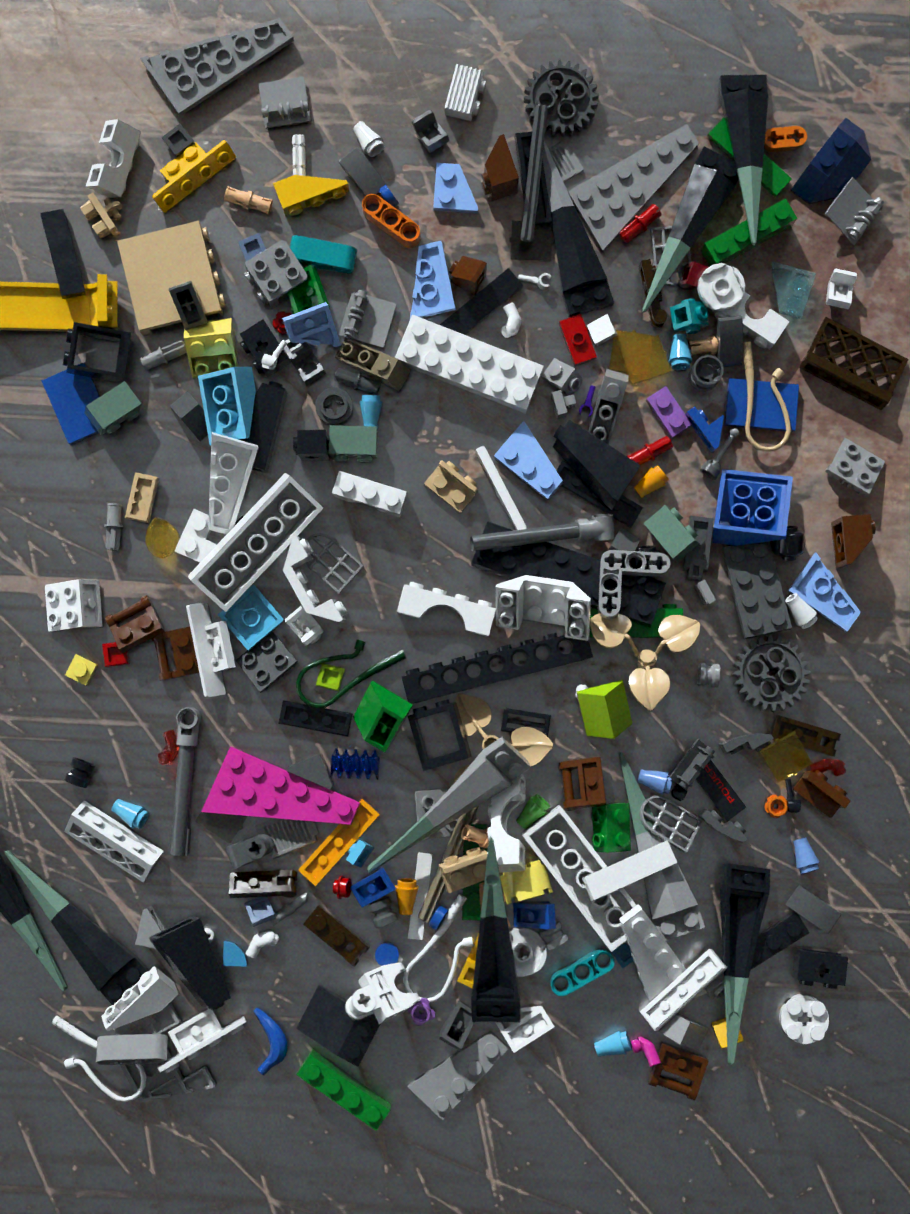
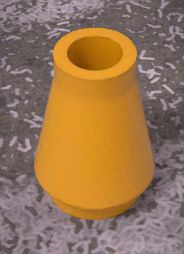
M657 465L655 468L651 467L633 488L643 498L666 486L665 483L669 478Z
M400 878L395 885L399 914L401 915L413 914V907L419 888L416 885L417 881L415 879Z

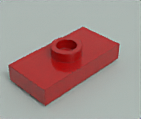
M579 314L559 321L574 366L596 359L597 355L582 315Z

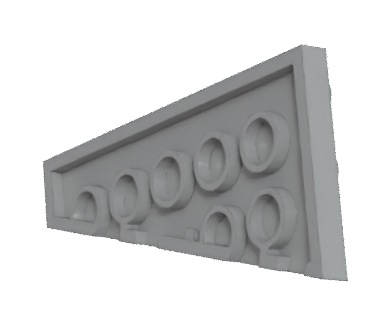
M276 19L255 25L252 29L241 32L237 30L230 32L231 34L220 38L218 36L184 45L181 49L170 52L166 50L160 52V55L145 56L140 59L181 117L293 42L294 38L283 21Z
M688 124L568 191L577 212L602 253L613 239L619 235L620 231L655 195L656 191L670 178L673 172L698 147L699 142Z

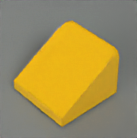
M725 1017L711 1022L718 1045L721 1048L727 1047ZM740 1029L737 1043L744 1041Z

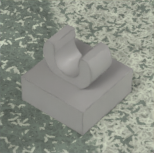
M561 390L552 392L551 400L557 419L566 417L567 409L576 406L574 394L563 397Z

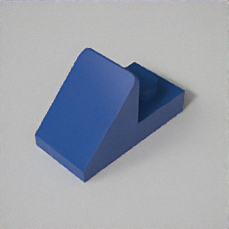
M694 406L685 415L703 443L713 453L720 444L724 415L708 425V418L701 409L697 410Z
M384 868L378 869L370 876L350 887L361 908L396 889Z
M549 901L513 903L514 927L556 928L555 904H550Z

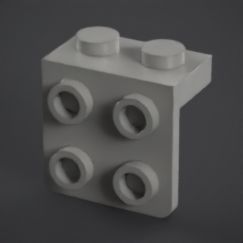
M284 240L277 242L244 263L247 270L245 273L247 280L251 286L256 284L260 290L257 293L258 297L264 305L268 303L271 309L280 305L278 301L280 296L307 280L305 270Z

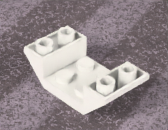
M296 535L291 540L283 572L306 613L342 623L347 621L345 615L348 612L342 602L330 599L317 606L320 601L314 590L307 588L305 583L309 581L303 570L297 569L313 559L311 553L314 551L308 540Z
M525 575L496 585V626L519 630L523 619L565 626L566 638L588 641L591 598L573 582Z

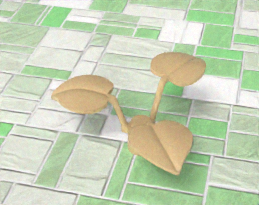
M599 613L590 618V628L598 644L605 648H615L623 643L624 638L627 639L634 652V656L638 658V669L632 671L629 678L630 690L643 707L653 711L657 704L667 695L670 688L669 676L662 669L656 668L657 657H659L665 644L674 653L688 650L699 636L700 623L697 620L682 615L668 616L663 619L659 626V635L664 640L661 641L657 650L653 652L646 649L639 652L630 635L627 634L632 626L627 616L618 614L616 618L607 620L602 618Z
M459 693L454 702L457 703L466 736H471L478 730L484 738L482 749H485L499 739L494 735L488 736L482 730V727H486L491 721V708L484 700L478 697ZM520 727L511 734V745L528 760L530 766L541 762L553 748L552 741L537 729ZM470 765L461 767L457 771L454 777V783Z

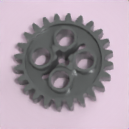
M558 60L557 66H554L549 61L548 69L541 65L540 73L533 72L534 79L528 78L527 85L529 87H525L524 93L527 95L524 96V103L527 104L525 112H531L529 120H534L536 105L541 104L540 101L548 100L551 102V105L547 106L546 131L549 128L552 129V136L555 135L557 130H560L561 136H564L565 130H568L573 135L574 127L581 131L582 123L585 125L589 124L590 119L588 117L594 118L595 111L593 109H597L598 106L596 100H598L599 93H595L597 84H591L593 76L585 77L587 69L581 72L578 71V63L572 68L570 60H568L566 66H562L561 60ZM559 80L562 84L554 86L551 84V81ZM571 81L572 83L566 90L565 98L561 99L555 115L552 116L551 112L556 107L557 98L561 97L566 83ZM578 90L582 95L576 97L571 92ZM563 110H568L571 112L572 115L566 117L563 116L560 112Z
M769 635L765 642L763 637L760 636L758 644L751 640L749 642L750 648L743 646L742 651L744 654H737L736 658L741 662L733 664V667L739 669V671H735L732 676L739 678L734 683V686L742 687L738 694L746 693L747 696L744 701L747 702L752 699L753 708L761 704V711L770 706L771 712H774L778 705L779 709L783 711L785 710V703L792 707L794 705L793 699L800 701L802 698L799 693L804 694L807 692V689L802 685L810 683V680L804 678V676L811 673L809 670H804L809 661L801 660L805 655L804 652L796 653L798 645L793 648L789 647L790 639L782 643L781 636L776 641H773L772 635ZM771 652H775L780 656L779 663L771 661L769 657ZM759 656L764 658V662L760 660ZM751 664H755L760 668L759 675L750 672L749 666ZM774 670L776 674L769 677L767 675L768 671ZM784 672L792 675V683H787L783 680L782 675ZM764 684H768L773 688L772 695H767L763 692L762 686ZM778 684L783 687V692L779 690Z

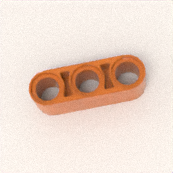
M369 194L364 197L362 209L367 220L406 248H414L420 243V228L413 220L376 194ZM371 204L379 206L376 211H369L367 209ZM394 217L398 221L394 225H388L386 220ZM407 231H413L416 233V236L408 239L404 234Z

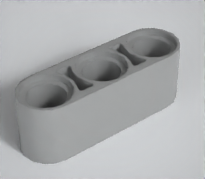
M164 1034L100 1036L97 1039L96 1063L99 1065L167 1062L168 1036Z

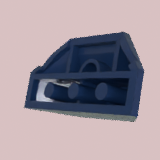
M845 118L819 150L790 191L808 204L836 199L852 177L856 180L872 160L864 130Z

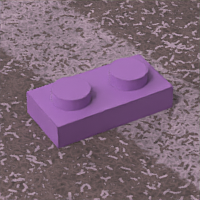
M667 386L646 399V402L671 439L692 425Z

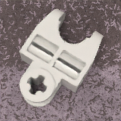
M398 962L383 965L365 973L358 980L361 989H358L346 1002L345 1009L347 1014L355 1020H360L374 1014L378 1023L382 1024L399 1016L419 1001L420 998L417 993H402L395 986V977L405 970L403 964Z

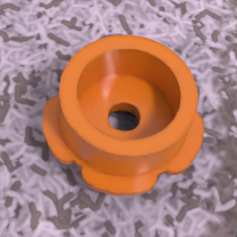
M771 795L767 798V802L764 805L765 811L773 818H780V816L785 815L788 811L787 800L781 795Z

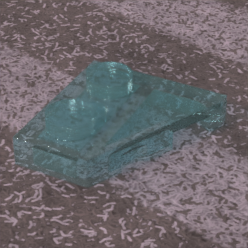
M772 262L771 268L779 313L802 319L816 273Z

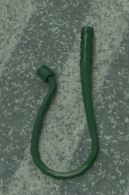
M356 640L354 646L356 650L354 653L322 658L305 666L298 675L296 692L307 706L326 708L363 680L406 659L403 650L389 656V658L376 663L325 703L309 701L301 691V681L304 674L311 668L323 663L357 657L360 651H363L366 642Z

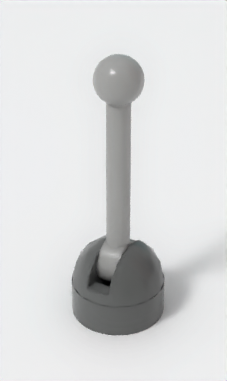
M737 428L730 430V436L715 460H707L702 465L700 472L703 475L716 480L721 471V466L718 462L733 438L739 435Z

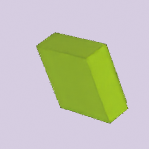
M325 663L321 664L316 686L339 692L345 669Z

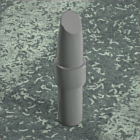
M304 893L292 902L285 904L281 910L275 913L276 918L270 920L272 925L275 926L287 916L295 913L298 908L307 902L308 893Z

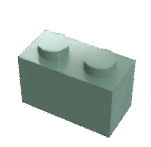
M124 381L86 405L85 415L102 436L106 432L109 434L115 432L120 427V423L126 419L131 421L140 414L139 411L142 403Z
M330 425L329 455L334 457L335 461H348V458H358L359 462H371L372 458L377 459V427Z
M664 505L644 522V525L669 555L679 562L700 544L695 538L698 534L690 525L685 527L680 521L683 516L675 507L670 509Z

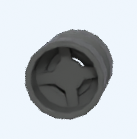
M390 897L382 898L367 905L369 912L375 914L373 920L375 928L398 920L396 913L389 908L392 904Z

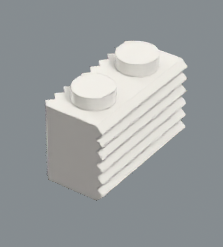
M456 64L445 104V115L467 121H472L473 115H478L481 103L477 101L479 93H484L486 85L482 70Z

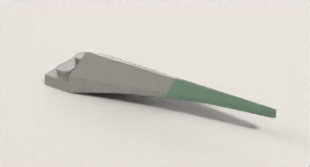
M503 737L483 749L434 806L399 840L367 867L368 873L511 786L513 779L531 768L528 760Z
M620 752L619 758L638 852H641L664 842V840L652 834L643 826L640 820V808L646 799L623 753ZM647 803L644 811L654 817ZM644 816L647 825L652 828L655 822ZM657 826L655 831L663 835L660 827ZM678 863L644 877L651 920L665 941L706 928L698 904Z

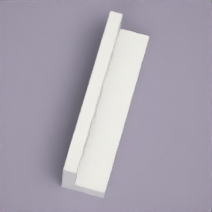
M85 800L71 814L64 831L143 883L164 852ZM74 824L82 828L83 832H80L77 829H75L73 827ZM95 838L101 840L103 845L97 843ZM115 851L121 853L123 858L117 856ZM135 864L145 869L144 872L136 868Z

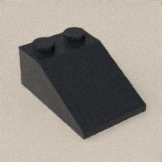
M318 985L296 1029L338 1057L359 1067L380 1024L374 1014L360 1020L351 1018L345 1009L347 999Z

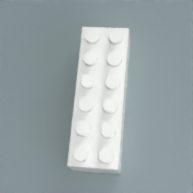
M413 314L395 358L399 359L410 369L525 414L544 367Z
M284 473L188 575L189 579L220 608L227 612L289 546L292 538L296 535L298 536L320 513L323 507L290 475Z
M557 805L521 834L612 952L626 941L619 919L637 905L623 887L591 901L582 878L607 866L563 808Z

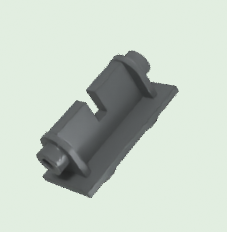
M697 739L669 777L684 790H687L689 786H693L692 784L699 776L700 770L705 768L711 758H714L713 754L715 751Z

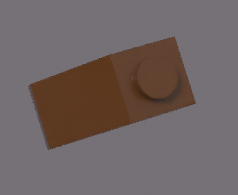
M462 256L460 261H455L449 270L451 282L475 296L486 277L487 263L482 260Z

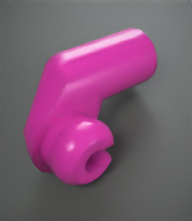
M637 1037V1040L631 1041L633 1052L638 1053L642 1051L645 1053L650 1067L661 1064L656 1048L651 1041L643 1037Z

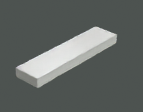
M485 446L477 448L475 453L515 530L527 529Z
M667 840L585 876L582 880L591 901L667 868L677 863V860Z
M712 949L707 950L642 1009L640 1013L654 1031H658L724 972L727 967Z

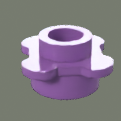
M421 998L420 1002L407 1009L411 1013L414 1024L421 1026L428 1020H433L436 1015L435 1011L431 1010L427 998Z

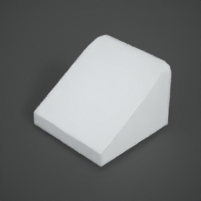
M608 314L587 325L591 337L597 346L618 335Z

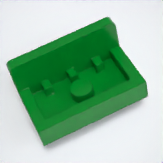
M315 265L303 268L307 274V280L287 292L293 314L325 302L329 306Z
M613 803L592 807V842L594 850L604 853L631 851L629 803Z

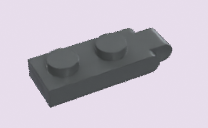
M689 516L688 525L698 534L695 538L700 544L684 557L683 569L688 570V580L702 581L703 572H708L714 518Z

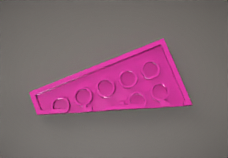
M230 746L201 812L351 825L361 803Z

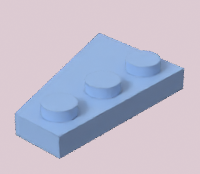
M442 241L420 245L418 248L415 288L413 289V304L410 318L412 314L424 318L456 310Z
M815 552L788 589V592L791 594L797 593L816 612L843 631L848 632L861 612Z

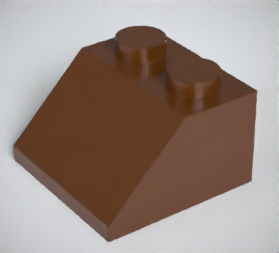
M504 134L500 135L485 163L484 173L481 174L483 192L485 195L489 194L491 202L517 194L519 176Z
M871 514L842 516L831 522L836 569L852 564L873 539L876 526L875 521L871 520Z

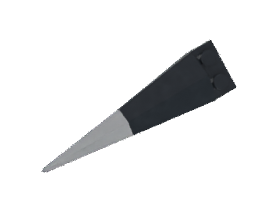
M544 141L543 165L562 297L570 318L613 306L614 300L607 276Z

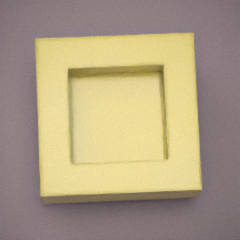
M75 654L65 676L88 686L98 664Z

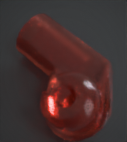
M174 729L162 733L166 746L157 756L158 762L162 765L171 764L179 753V745H176L177 738Z
M824 759L810 764L811 771L814 773L816 770L821 773L833 770L835 776L846 773L845 763L842 760Z

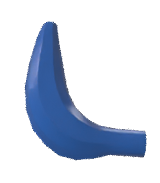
M256 1008L253 1012L267 1034L270 1043V1053L258 1068V1071L265 1075L272 1067L278 1065L286 1057L287 1039L280 1026L266 1013Z

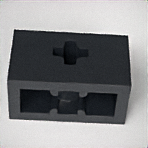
M264 319L240 333L243 339L240 345L247 355L252 353L255 358L252 363L259 374L264 372L268 378L290 364L289 358L284 350H282L275 369L269 370L262 367L261 361L264 354L259 348L264 346L267 350L265 354L272 356L279 346L277 339Z
M297 430V437H293V450L302 462L330 461L329 436L326 430Z
M795 947L792 976L799 980V984L813 986L814 982L823 983V987L837 989L838 985L845 986L848 956L842 953ZM821 965L824 967V971L821 970L819 973L815 971L816 967L819 968Z

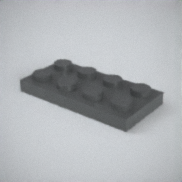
M770 541L723 547L722 553L744 640L791 630L792 625Z

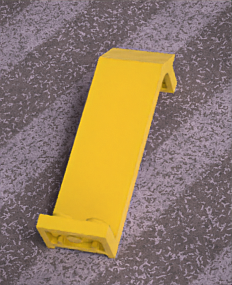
M97 274V283L83 284L85 295L62 299L58 283L0 282V330L68 332V328L73 329L74 322L110 329L118 327L117 281H108L107 274Z

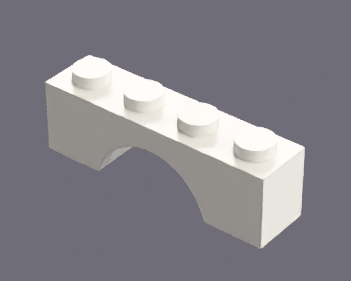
M410 582V585L404 584L397 609L398 614L421 619L432 608L448 607L455 610L462 617L466 632L489 637L496 608L492 607V603L478 600L477 604L470 602V597L456 594L455 597L447 596V591L433 588L432 591L424 590V585Z
M522 774L512 780L513 784L491 797V804L488 805V815L491 819V827H488V840L491 836L494 840L499 873L525 871V847L520 840L509 836L507 832L509 815L518 805L525 802L526 779Z

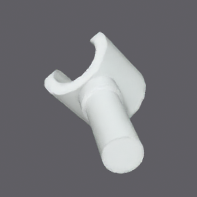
M543 273L540 277L518 276L519 281L537 284L542 290L547 289L550 285L543 284L541 279L552 278L548 273Z
M281 341L272 356L264 354L261 361L263 368L275 369L278 357L287 345L286 341Z

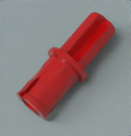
M652 204L641 215L633 217L634 220L620 231L621 239L625 243H629L639 233L645 232L652 222L662 216L661 211L656 212L659 208Z
M665 436L650 445L645 444L644 448L627 457L642 465L649 460L654 461L655 457L672 449L673 444L670 438Z

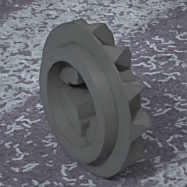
M331 387L319 394L316 399L315 408L319 418L324 422L338 425L346 421L350 414H352L353 403L350 395L345 390ZM332 397H334L337 404L342 405L337 408V415L334 414L332 409L326 408L332 404Z

